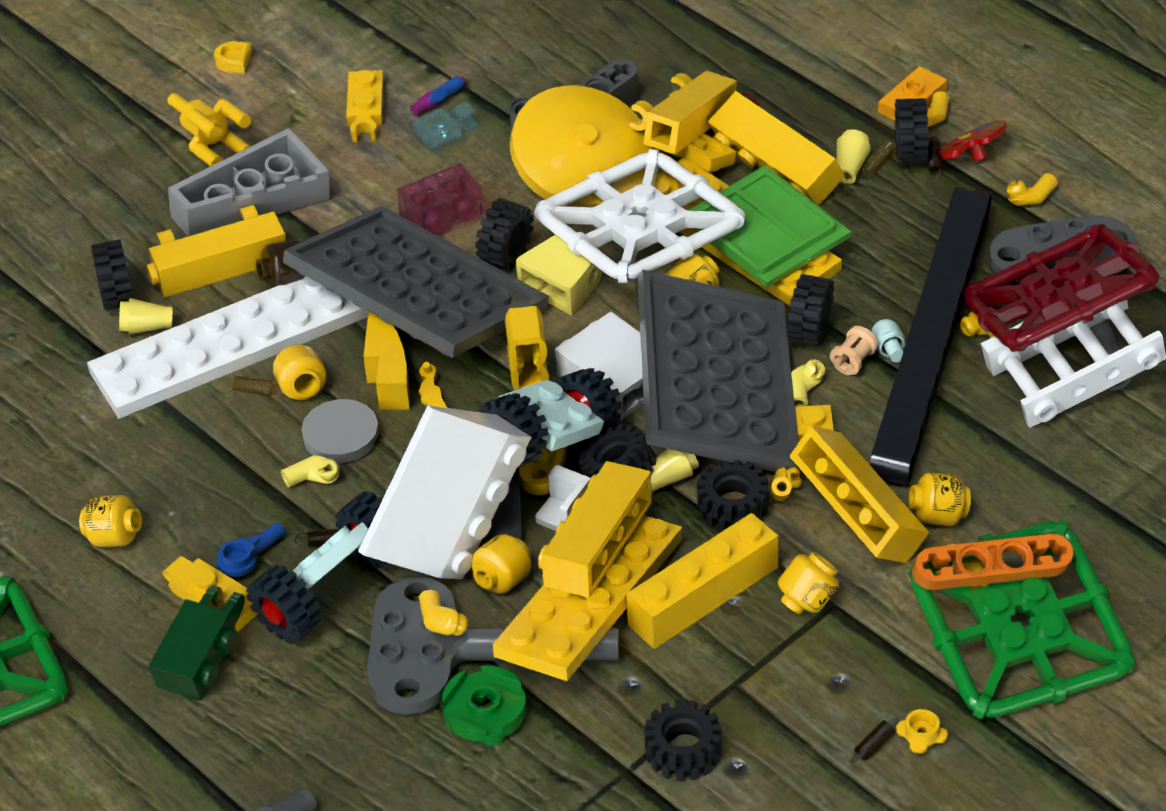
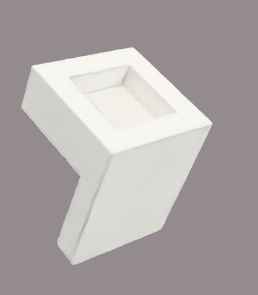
M556 465L548 475L550 497L535 515L537 524L555 531L559 523L565 521L571 513L575 500L583 496L591 479L559 465Z

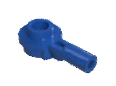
M276 522L257 536H251L248 539L238 538L223 544L216 558L218 570L232 577H240L251 572L257 562L256 555L285 536L284 527Z

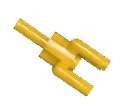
M177 93L169 95L167 99L168 104L181 113V126L194 135L189 143V150L210 167L223 161V158L211 150L208 145L220 141L236 153L251 147L227 129V117L241 128H247L251 124V117L227 99L218 100L212 108L200 99L188 102Z

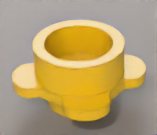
M926 709L912 711L907 715L905 721H900L896 727L897 734L906 738L910 743V750L915 753H924L931 745L944 743L947 740V730L939 727L940 722L937 715Z

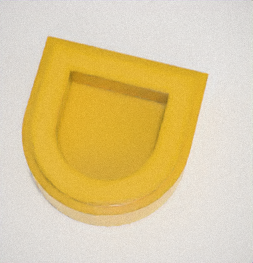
M230 41L219 45L214 51L216 67L224 72L245 73L253 52L251 43Z

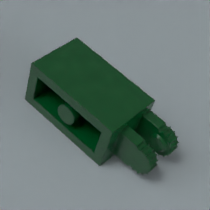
M211 585L208 587L199 603L185 599L148 665L157 688L198 701L202 700L207 689L213 687L216 683L219 667L226 654H230L235 648L238 635L234 626L244 609V594L233 592L222 610L217 609L223 593L221 587Z

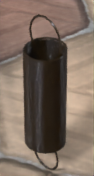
M939 139L938 142L929 141L927 161L928 169L931 173L930 177L931 175H939L943 171L942 158L939 153Z
M340 529L310 531L302 534H307L308 544L306 545L308 547L322 546Z
M882 720L854 748L855 756H858L859 759L867 760L895 732L893 727L895 725L890 723L892 720Z

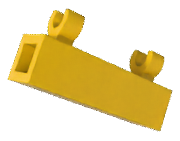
M707 70L693 80L686 74L678 73L671 78V82L680 85L681 89L673 91L669 94L668 98L654 108L646 101H638L633 104L631 110L639 112L643 120L635 118L629 123V126L636 131L645 129V145L675 155L711 128L708 121L736 91L737 80Z
M251 205L240 208V213L244 220L178 240H175L171 229L156 233L160 245L149 248L151 263L146 264L149 280L152 286L159 285L165 298L255 271L256 260L260 259L262 249L267 244L286 241L285 232L274 211L258 216L255 206Z

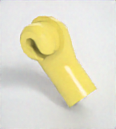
M811 359L791 372L795 407L808 406L807 392L821 382L822 376L825 374V367L819 360Z
M313 455L281 470L282 478L288 488L305 480L322 484L333 483L340 474L339 465L335 460Z

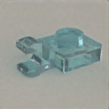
M468 102L460 103L448 113L439 108L412 123L414 134L432 151H435L461 137V130L467 132L477 126V122L470 116V114L475 112V108Z

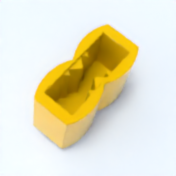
M537 306L509 308L505 316L511 382L514 391L544 380L549 381L546 360L547 346L541 311Z

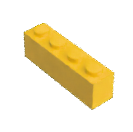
M737 91L732 94L708 121L715 133L713 139L735 150L738 158L750 168H753L755 165L759 168L766 165L818 206L845 177L833 156Z
M815 426L809 427L789 457L876 558L908 563L929 534L928 530L841 432Z
M606 461L598 474L591 477L587 490L581 498L575 500L572 511L567 519L559 523L556 534L549 545H544L541 549L538 565L540 569H543V587L588 598L591 596L652 503L651 471Z
M750 513L626 593L628 626L653 649L659 647L778 568V535L754 514Z

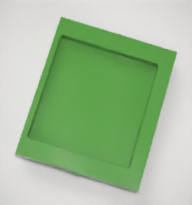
M765 165L719 192L744 211L745 220L741 228L735 229L710 243L768 288L850 238L851 231ZM703 201L688 210L720 212L707 201ZM693 228L697 232L703 230L701 228Z

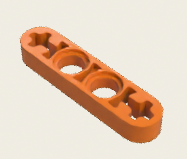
M1058 534L930 547L919 553L912 568V575L915 582L927 590L1026 580L1032 577H1053L1062 574L1067 569L1073 557V548L1065 537ZM1048 548L1052 549L1053 554L1061 555L1058 562H1054L1052 556H1044ZM1007 551L1018 553L1023 559V566L1019 568L1007 566L1002 559V554ZM975 556L982 561L984 569L981 572L972 573L964 568L962 558ZM1038 557L1036 563L1033 565V558ZM953 559L952 566L947 567L950 560ZM927 562H932L934 568H941L937 576L933 575L930 569H925Z

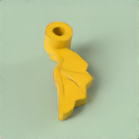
M424 362L419 370L422 381L419 389L421 403L426 406L447 408L442 399L440 387L434 384L438 378L436 368L429 362Z

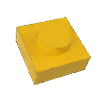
M831 405L795 407L798 443L810 426L834 431Z

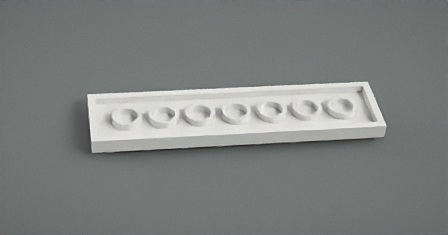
M305 276L302 280L276 286L91 360L87 364L89 373L119 419L279 354L286 347L306 343L368 317V310L354 305L352 301L336 292L327 290L325 286Z

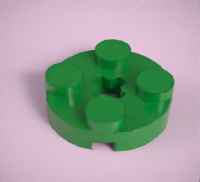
M480 666L481 672H473L468 675L467 670L462 671L447 683L442 694L445 725L464 739L483 742L488 746H497L505 740L507 735L513 733L522 724L526 716V699L522 684L515 674L497 666ZM487 699L492 700V706L487 708H479L475 704L476 702L484 703Z

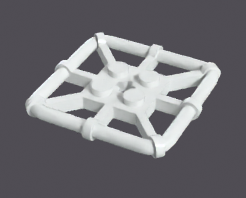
M649 149L648 153L637 155L602 173L595 171L587 176V180L546 200H541L537 203L534 211L536 219L566 242L568 249L577 256H584L605 274L618 279V283L628 284L630 280L639 278L642 270L652 272L678 258L684 260L692 256L694 250L735 229L741 228L745 220L744 211L709 186V181L699 174L694 175L671 157L659 153V149ZM646 168L642 184L622 194L610 186V184ZM659 168L685 186L668 195L660 192L654 187ZM591 193H594L604 201L595 207H566V205ZM701 197L720 212L686 211L682 206ZM566 224L594 225L597 229L584 234L583 232H575ZM685 228L703 229L689 237H678L675 234ZM613 240L624 248L622 260L617 264L597 248ZM657 242L665 247L634 263L638 251Z

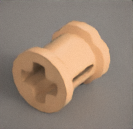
M851 327L846 334L844 343L841 346H835L830 352V360L841 373L856 375L862 368V361L866 356L873 355L878 349L877 338L865 327Z

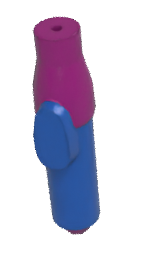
M455 76L433 91L426 93L410 106L411 112L414 115H418L423 111L432 109L444 99L461 90L466 82L465 78Z

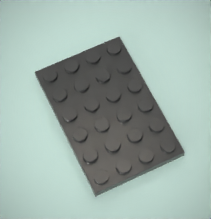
M383 206L284 250L283 263L297 270L299 274L313 279L325 286L327 290L338 293L352 301L354 305L370 311L384 322L395 325L409 333L411 337L436 348L441 354L452 358L505 331V316L509 308L537 306L542 312L548 306L549 296Z
M642 270L637 281L646 444L734 463V460H741V465H745L749 461L754 463L755 468L760 467L761 469L774 472L782 467H785V469L791 467L799 469L789 457L798 444L784 301Z

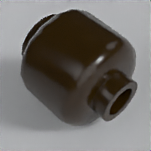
M286 240L267 244L262 249L260 259L256 260V271L261 281L265 280L270 288L304 279L305 276L283 263L284 250L299 242L297 240Z

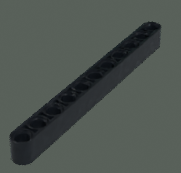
M954 188L871 454L870 466L883 481L907 486L910 484L964 303L963 291L970 283L987 226L992 193Z

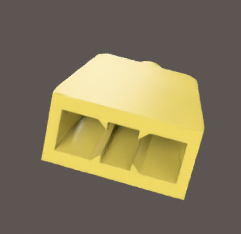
M557 235L550 237L516 259L517 279L548 295L549 304L571 316L579 309L602 278V271L584 256H577L568 249V244ZM602 245L597 249H599L602 252L604 250V246Z

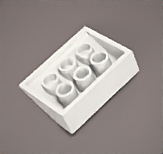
M428 405L358 552L367 557L438 578L463 579L464 575L472 567L471 562L474 552L477 551L482 538L487 535L491 528V520L499 503L504 500L508 493L509 483L516 468L523 462L526 456V448L531 436L496 414Z

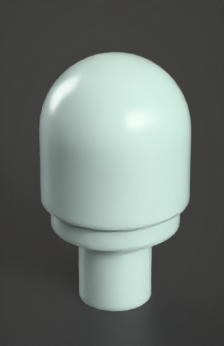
M882 319L876 322L871 332L877 338L878 352L886 357H890L893 362H900L905 347V336L900 327L890 319Z

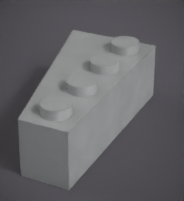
M287 128L168 187L170 216L187 236H192L244 220L240 213V208L254 205L258 216L273 211L277 215L330 200L329 170L292 130Z

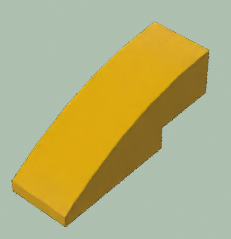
M368 311L363 356L367 383H376L379 410H410L407 365L399 335L393 324L384 322L380 317Z

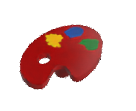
M999 120L987 123L960 135L940 149L941 158L950 159L957 157L968 148L974 161L986 158L987 154L983 144L989 143L1006 131V121Z

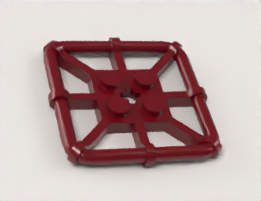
M1094 224L1089 230L1081 232L1042 252L1036 253L1033 251L1026 255L1025 260L977 283H970L963 291V298L967 307L977 316L978 324L983 330L991 332L1010 351L1021 352L1028 346L1081 321L1086 324L1094 320L1093 315L1143 291L1152 290L1160 278L1155 267L1141 255L1137 245L1130 241H1125L1104 224ZM1106 245L1115 252V254L1092 264ZM1080 250V251L1076 254L1075 257H1067V258H1064V257H1066V256H1068V255H1070V254H1072V253H1074V252ZM1060 260L1054 268L1049 269L1047 265ZM1130 266L1136 271L1135 274L1111 276ZM1026 276L1018 285L1005 286ZM1009 304L998 310L988 307V305ZM1029 315L1019 328L1009 329L1006 326Z

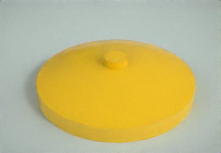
M576 85L554 87L532 97L519 111L510 135V153L518 174L530 189L545 200L587 180V176L595 171L602 173L637 155L648 153L652 147L644 144L645 129L636 131L629 126L633 119L639 117L625 103L601 90ZM646 168L610 184V186L622 194L642 184ZM591 193L566 205V207H595L604 201L594 193Z

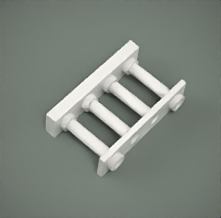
M1125 300L1093 315L1094 320L1086 324L1081 321L1028 346L1021 352L1010 351L995 336L982 342L981 347L986 367L993 377L1008 370L1025 394L1026 398L1020 401L1025 422L1031 428L1041 422L1051 420L1055 415L1144 370L1151 369L1159 362L1165 360L1166 353L1163 335L1158 330L1143 338L1124 312V310L1128 309V303ZM1106 319H1110L1129 344L1111 355L1107 353L1090 329ZM1020 323V324H1018V325H1016V326H1014V327H1012V328H1010V329L1019 328V327L1022 325V323ZM1073 336L1079 339L1095 361V363L1077 372H1074L1056 347L1057 344ZM1039 353L1044 355L1061 379L1041 390L1021 363Z

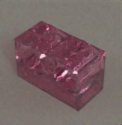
M461 163L397 189L400 216L433 234L483 214L481 187Z

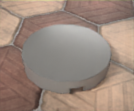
M337 399L324 402L312 409L304 418L301 432L305 448L312 456H322L333 459L338 464L356 461L370 453L374 448V442L379 437V425L375 412L366 404L355 400Z

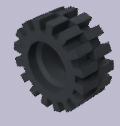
M896 99L894 127L897 163L927 162L929 128L926 99Z
M499 198L491 203V209L488 208L486 210V218L481 219L480 225H482V228L477 231L476 237H479V240L475 242V248L478 249L476 255L481 260L509 270V268L513 269L515 267L516 259L527 251L525 246L527 243L530 244L531 241L529 233L533 232L534 226L530 224L534 221V216L531 215L532 210L529 207Z
M121 240L91 245L104 310L120 307V301L129 302V298L133 299Z
M806 274L800 275V279L797 280L796 288L793 291L794 297L790 303L791 310L788 313L787 338H789V341L818 347L823 343V338L827 333L826 328L829 327L830 323L829 317L833 309L831 308L834 302L833 280Z
M620 424L615 431L613 427L607 428V434L603 436L601 434L595 435L596 441H588L585 445L587 450H582L580 453L582 459L579 460V465L585 476L589 478L597 475L606 461L651 471V474L654 471L652 466L656 465V455L651 446L646 444L644 434L639 428L636 429L631 424L627 428L624 424Z
M720 460V467H717L715 463L710 464L708 472L703 470L700 474V479L697 481L698 511H700L701 519H707V525L712 528L718 523V531H724L727 526H732L750 513L762 521V516L766 517L769 507L768 478L766 475L763 476V470L760 467L754 470V463L749 461L746 462L745 466H742L741 460H734V464L729 465L728 461ZM726 492H740L746 496L740 499H726L720 495Z
M681 699L675 700V707L671 708L669 703L666 702L661 705V713L655 709L651 713V720H646L644 730L646 759L648 763H652V769L656 773L662 769V777L670 779L672 773L676 774V781L684 782V775L690 774L691 781L699 779L698 771L701 770L706 776L711 772V765L714 767L718 765L719 756L722 753L721 723H718V716L715 712L710 714L708 706L703 704L698 710L697 701L690 700L689 706H683ZM678 734H689L699 739L697 743L686 747L674 746L667 742L669 738Z

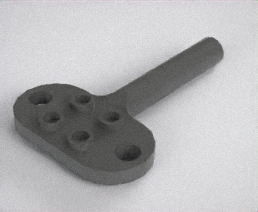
M1083 216L1018 226L1004 230L993 239L989 250L990 268L996 274L1025 260L1027 254L1033 251L1036 253L1042 252L1081 232L1089 230L1094 224H1104L1125 241H1130L1136 245L1135 235L1124 223L1106 216ZM1106 245L1092 264L1115 254V252ZM1078 250V251H1076V252H1074V253H1072V254H1070V255H1068V256H1066V257H1064V258H1067V257H1075L1076 254H1077L1080 250ZM1010 257L1015 259V261L1007 262L1003 261L1002 258ZM1060 260L1047 265L1049 269L1054 268ZM1026 276L1009 284L1018 285ZM1108 319L1090 328L1109 355L1121 349ZM1132 377L1107 390L1116 391L1124 388L1130 383Z
M416 576L400 579L388 585L378 595L374 606L367 666L370 695L379 706L393 713L408 715L424 712L442 701L443 691L447 683L452 679L453 668L458 663L463 661H505L493 656V643L506 628H467L459 636L453 634L447 636L431 632L424 625L420 602L411 601L407 598L412 594L422 593L426 590H435L439 593L441 606L456 610L454 595L446 585L432 578ZM610 628L584 661H619V628ZM408 688L418 691L412 697L397 695L400 691Z

